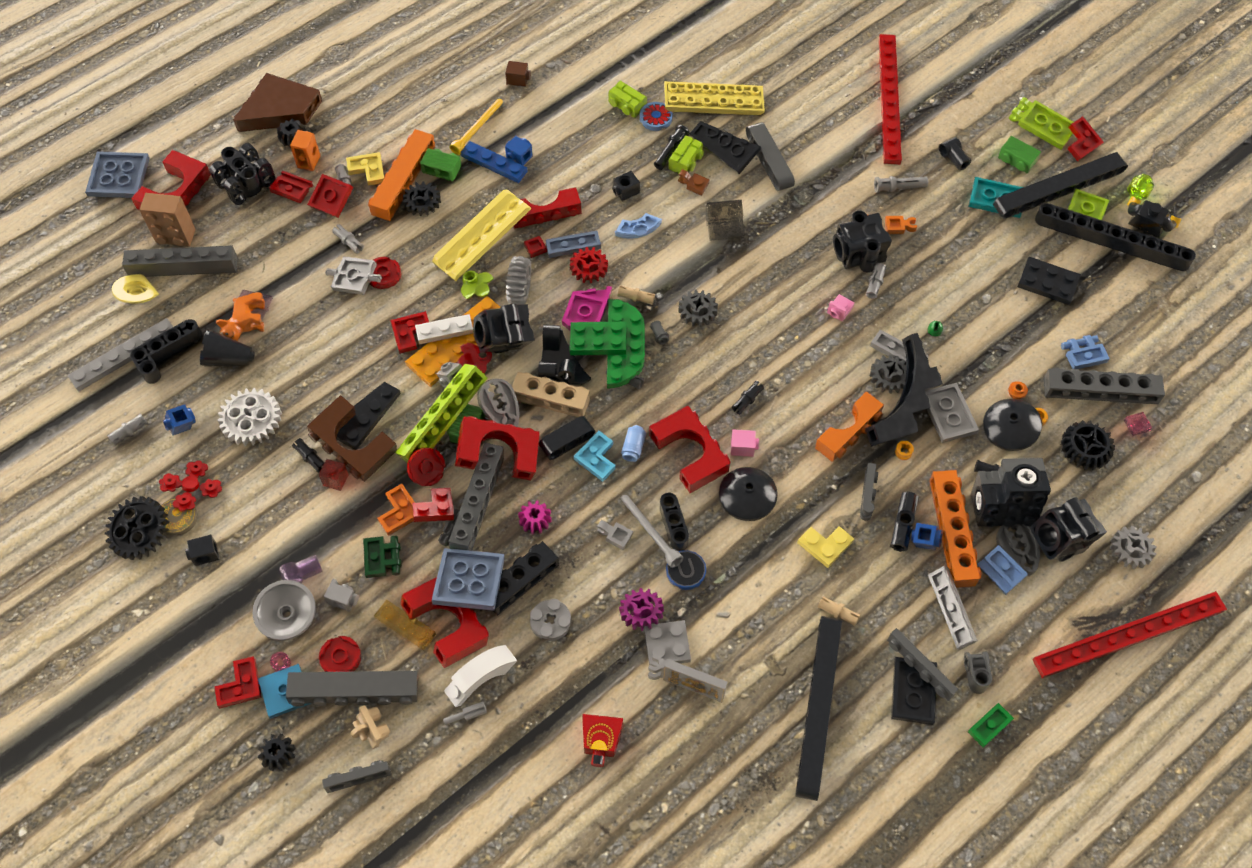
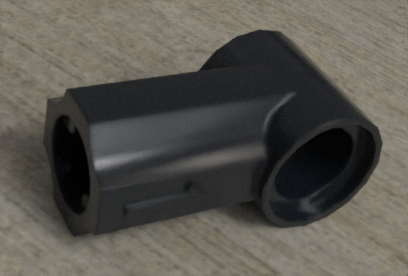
M957 137L939 144L940 154L944 158L948 157L958 170H964L970 165L971 159L962 150L961 142Z

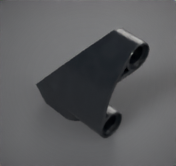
M544 325L542 336L543 351L542 359L539 361L538 377L558 379L560 382L574 385H584L589 382L591 377L584 371L575 356L570 355V347L561 326Z

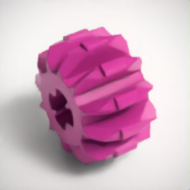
M538 500L535 504L529 501L528 507L522 505V512L518 513L519 525L523 526L525 532L530 530L532 535L537 530L541 534L542 528L548 530V523L552 522L551 510L546 509L545 503L539 505Z

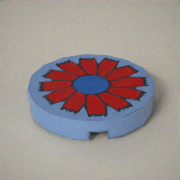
M651 102L642 107L639 119L646 129L660 131L662 128L670 126L673 113L665 109L664 103Z

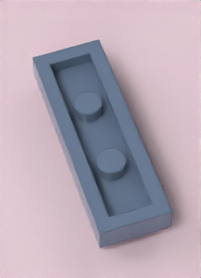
M598 231L545 240L549 258L569 255L574 252L579 253V249L585 251L586 247L589 250H592L593 247H595V250L601 249Z

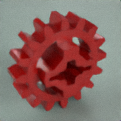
M586 247L585 251L579 249V254L574 252L573 258H570L569 265L572 276L576 275V280L582 278L583 283L586 280L592 283L593 279L598 282L599 276L604 278L605 272H608L606 254L602 255V250L596 252L595 247L592 250Z

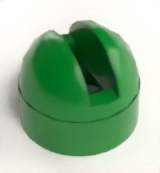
M932 321L928 326V333L934 337L940 336L943 331V324L940 321Z

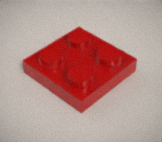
M322 174L307 205L339 218L354 187Z

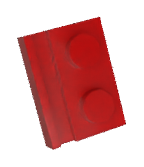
M282 170L281 175L275 179L269 189L271 193L301 203L309 193V189L313 187V183Z

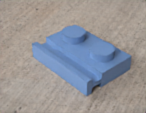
M999 545L977 564L1005 595L1028 576V573Z

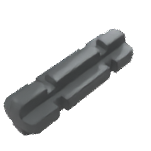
M454 509V520L447 521L443 534L438 539L441 545H449V539L460 510Z

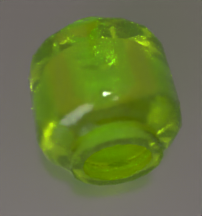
M1136 175L1128 185L1127 191L1130 197L1133 196L1138 200H1145L1154 189V182L1149 175Z

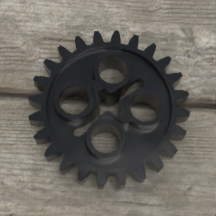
M140 496L139 499L133 497L132 502L126 499L125 506L118 504L119 510L112 511L115 514L114 517H108L111 524L105 525V527L109 528V531L104 533L109 537L105 540L110 544L109 548L114 551L113 553L124 559L134 560L136 557L141 560L142 554L149 557L150 550L156 552L155 546H162L160 539L167 538L163 535V532L169 531L165 525L169 524L170 521L165 519L168 516L164 512L165 508L156 500L150 497L146 499L143 496Z

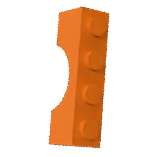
M866 391L854 403L852 414L855 418V424L846 429L829 427L817 439L815 449L831 462L837 457L840 459L846 453L848 446H854L862 433L866 434V428L870 427L874 421L878 422L881 419L884 404Z

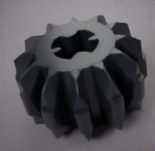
M293 118L291 121L285 120V123H280V126L277 128L278 140L284 146L288 145L290 147L297 130L306 131L305 126L299 120L294 121Z
M280 733L276 738L274 734H271V740L263 739L265 746L258 747V750L262 752L258 755V759L262 761L264 768L269 766V770L274 771L277 767L279 771H282L284 764L287 766L291 765L289 759L295 758V754L292 752L296 747L294 744H291L292 740L290 737L285 738Z

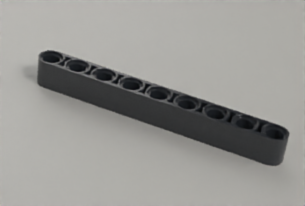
M1118 152L1005 194L997 198L993 206L1000 216L1006 219L1073 193L1075 189L1081 190L1117 176L1128 168V164Z
M1049 203L1042 204L1035 217L1036 223L1042 227L1178 271L1188 270L1196 257L1195 252L1190 248Z
M821 616L818 629L795 797L818 801L842 626L841 619Z

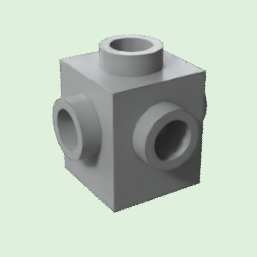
M452 362L442 365L441 370L436 373L440 378L439 383L446 388L463 366Z

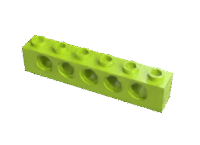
M464 364L395 453L407 463L415 450L428 447L433 449L477 393L480 386L487 380V377L476 366Z

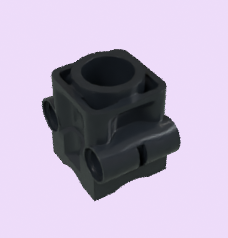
M863 211L854 212L851 222L838 224L836 234L833 236L835 254L838 260L842 262L844 268L849 269L859 266L866 273L873 272L877 263L886 262L887 250L892 242L889 233L882 226L880 214L867 215Z
M508 304L497 309L483 310L474 317L473 333L481 353L492 351L494 353H503L509 350L522 349L526 344L535 341L533 330L529 324L528 304Z
M1077 497L1066 501L1060 507L1047 510L1030 528L1031 533L1046 557L1050 560L1058 558L1059 562L1085 552L1091 544L1107 533L1103 525L1094 516L1086 499L1079 500Z

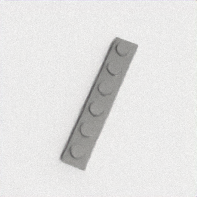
M165 318L67 376L79 392L131 362L130 353L134 348L169 330L173 325Z

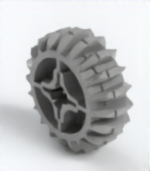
M514 256L509 263L506 280V298L510 304L524 305L527 302L532 275L529 258Z

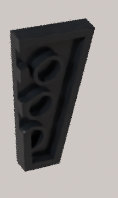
M702 121L690 132L691 137L702 142L706 149L738 174L744 170L762 149L757 144H752L743 138L740 139L731 133L721 131L719 128Z
M386 382L379 385L354 405L356 415L339 430L336 439L357 450L401 394L400 390Z

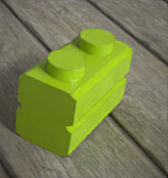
M621 80L608 92V102L613 107L621 109L625 115H630L634 118L640 114L642 107L647 104V97Z
M685 136L669 158V170L678 172V174L682 169L687 172H693L696 161L701 160L704 154L702 142Z

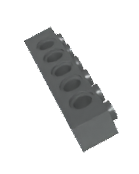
M1052 368L1047 370L1043 378L1045 398L1159 405L1165 396L1162 375Z
M484 442L449 539L450 549L473 550L504 461L503 446Z

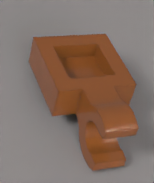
M683 169L679 173L678 182L686 184L687 190L701 196L703 195L710 179L696 173L691 176L689 172Z

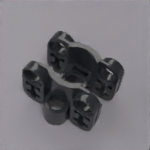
M250 143L243 144L239 151L234 147L224 148L221 151L224 162L216 161L209 169L214 183L220 189L226 190L229 199L235 205L243 204L247 198L257 195L263 186H271L276 179L272 165L265 158H259L257 150Z

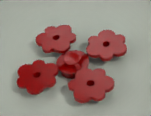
M200 460L187 463L185 473L189 476L185 477L182 481L179 480L178 475L173 476L170 473L165 474L163 479L159 480L160 490L163 492L168 490L169 492H174L176 488L180 487L186 491L182 495H177L175 497L176 500L173 502V507L181 512L195 508L196 498L189 492H194L199 488L204 497L209 496L210 498H215L218 496V493L222 492L219 480L212 481L208 479L200 485L197 478L205 476V472L208 470V465Z

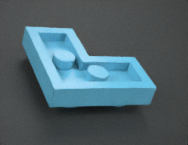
M599 430L573 456L577 463L602 482L615 470V465L603 456L613 446V441Z

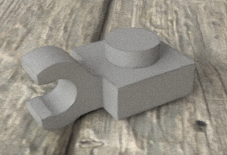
M601 520L597 526V532L602 535H608L606 541L621 550H624L633 535L632 530L617 522L614 526H611Z

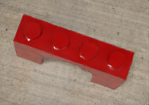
M172 150L162 162L167 173L184 180L182 185L170 193H157L141 186L131 198L136 209H140L145 193L181 196L185 206H187L211 176L207 164Z
M686 406L650 425L649 436L658 449L684 438L694 440L701 445L704 450L703 456L680 470L679 479L688 492L692 493L728 473L731 461L727 454L722 453L717 440L712 439L709 435L707 426L701 424L696 411H692L689 406Z
M464 416L460 424L455 466L474 470L479 459L480 444L488 439H498L505 442L513 452L512 477L531 481L536 473L540 431H535L531 428L515 427L512 424H500L493 420H480L473 416Z
M436 577L402 594L400 605L411 620L433 609L448 610L458 618L460 622L459 629L435 642L433 653L442 666L446 668L485 647L489 633L487 628L479 623L474 610L464 607L432 604Z

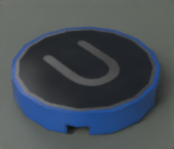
M689 550L679 551L683 556V561L674 568H671L667 563V578L672 585L679 587V589H694L705 578L706 564L703 558L696 552Z

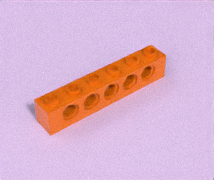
M957 470L933 471L929 481L939 530L943 531L942 545L947 567L956 588L975 587L979 579H981V569L977 567L976 563L977 550L973 549V532L969 530L968 526L969 514L965 512L966 500L964 494L961 493V478L958 477ZM948 508H952V509H954L956 512H952V511H950ZM952 526H956L960 530H955ZM956 544L962 545L963 548L957 547ZM960 562L965 563L968 567H963Z

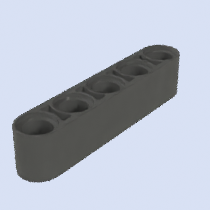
M760 122L747 126V138L750 143L761 146L762 149L757 153V156L775 189L780 191L793 187L795 185L794 176L765 124Z

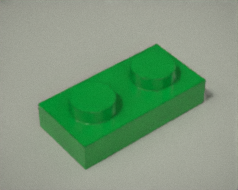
M997 703L968 730V733L984 748L1014 718Z

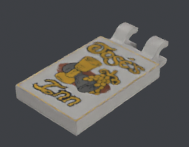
M653 655L652 660L655 662L652 663V666L649 665L648 667L650 671L648 673L649 679L657 680L663 678L664 681L721 703L723 702L727 681L669 659L666 661L658 655Z

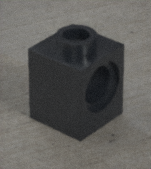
M632 171L622 174L613 179V193L621 201L629 199L640 193V181Z
M211 534L187 541L186 556L195 566L219 560L217 543Z

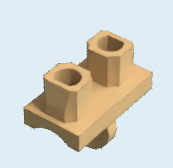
M364 705L359 707L360 712L356 716L357 720L353 722L355 728L351 731V735L353 738L360 737L362 742L368 739L372 749L379 747L382 740L389 737L390 730L386 724L376 727L374 722L381 718L378 707L367 709Z

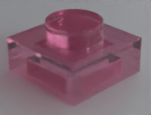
M1144 412L1127 416L1124 419L1132 436L1149 432L1152 429Z

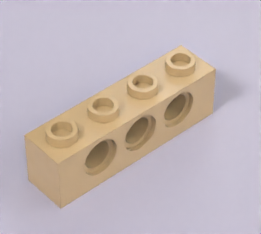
M517 372L512 385L517 401L575 417L584 416L590 402V390L584 387H575L565 382L552 381L547 377L533 376L528 372Z

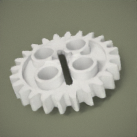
M246 388L243 394L238 391V396L231 394V401L225 399L227 406H220L223 412H218L220 417L218 419L219 427L224 436L228 437L231 442L235 440L237 445L241 441L244 446L248 444V441H251L252 445L255 444V440L262 443L263 437L269 439L268 433L275 434L273 428H279L278 422L282 420L279 403L274 396L271 397L269 392L264 393L263 389L258 393L255 388L252 389V392H249Z

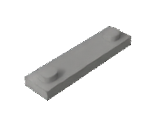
M943 566L928 574L956 648L961 650L977 642L978 640L949 568Z

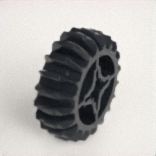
M1084 420L1080 421V423L1075 422L1062 435L1061 452H1065L1064 458H1070V464L1075 462L1077 468L1083 466L1084 471L1088 467L1092 471L1096 467L1100 469L1108 464L1114 455L1115 445H1113L1114 439L1110 438L1111 432L1106 433V427L1100 428L1099 423L1093 425L1091 420L1087 424Z

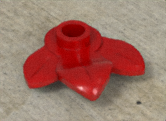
M466 343L460 346L464 354L457 363L462 366L464 364L474 365L485 374L487 364L492 359V352H484L486 357L481 358L479 356L481 353L479 347L474 343Z

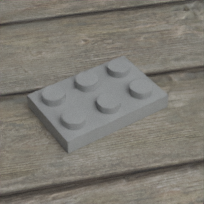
M957 383L925 391L931 406L927 411L942 443L978 434V426Z

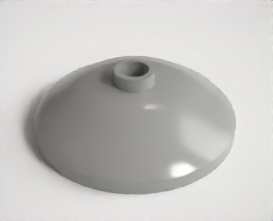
M293 580L277 581L265 587L257 596L253 605V620L258 630L266 637L279 641L290 640L304 633L311 625L316 612V604L312 593L303 584ZM286 612H291L290 616L284 617Z

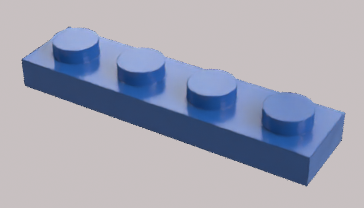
M471 141L461 151V157L517 183L528 172L527 167Z

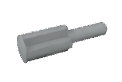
M482 701L463 708V712L444 718L443 721L445 725L463 718L467 721L487 714V709Z

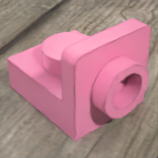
M839 294L834 301L829 303L827 313L843 322L854 307V302Z

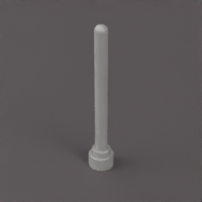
M623 495L621 500L665 553L668 565L671 568L678 566L683 561V556L679 551H675L668 546L629 496Z

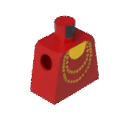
M583 714L584 754L592 755V766L604 767L605 756H615L623 729V718Z

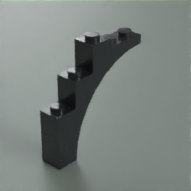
M918 333L911 334L902 339L907 365L903 392L896 406L884 419L865 429L871 447L918 432L917 422L913 414L931 408L925 391L943 384L937 366L932 368L929 366V360L924 352Z

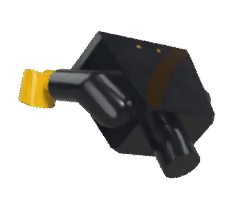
M1133 196L1127 203L1128 214L1132 216L1128 224L1157 238L1161 236L1163 230L1170 232L1174 228H1178L1181 222V218L1173 215L1169 217V210L1163 208L1159 203L1145 200L1140 204L1141 201Z

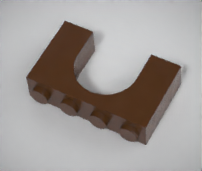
M340 395L307 425L308 436L315 443L318 441L322 444V448L327 454L330 455L332 453L342 467L347 466L353 477L357 480L360 478L365 482L396 452L397 445L382 431L362 449L349 450L342 447L336 440L337 434L356 413L354 406Z

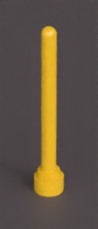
M497 99L460 140H454L450 144L449 148L452 153L456 155L461 154L467 141L503 104L502 99Z

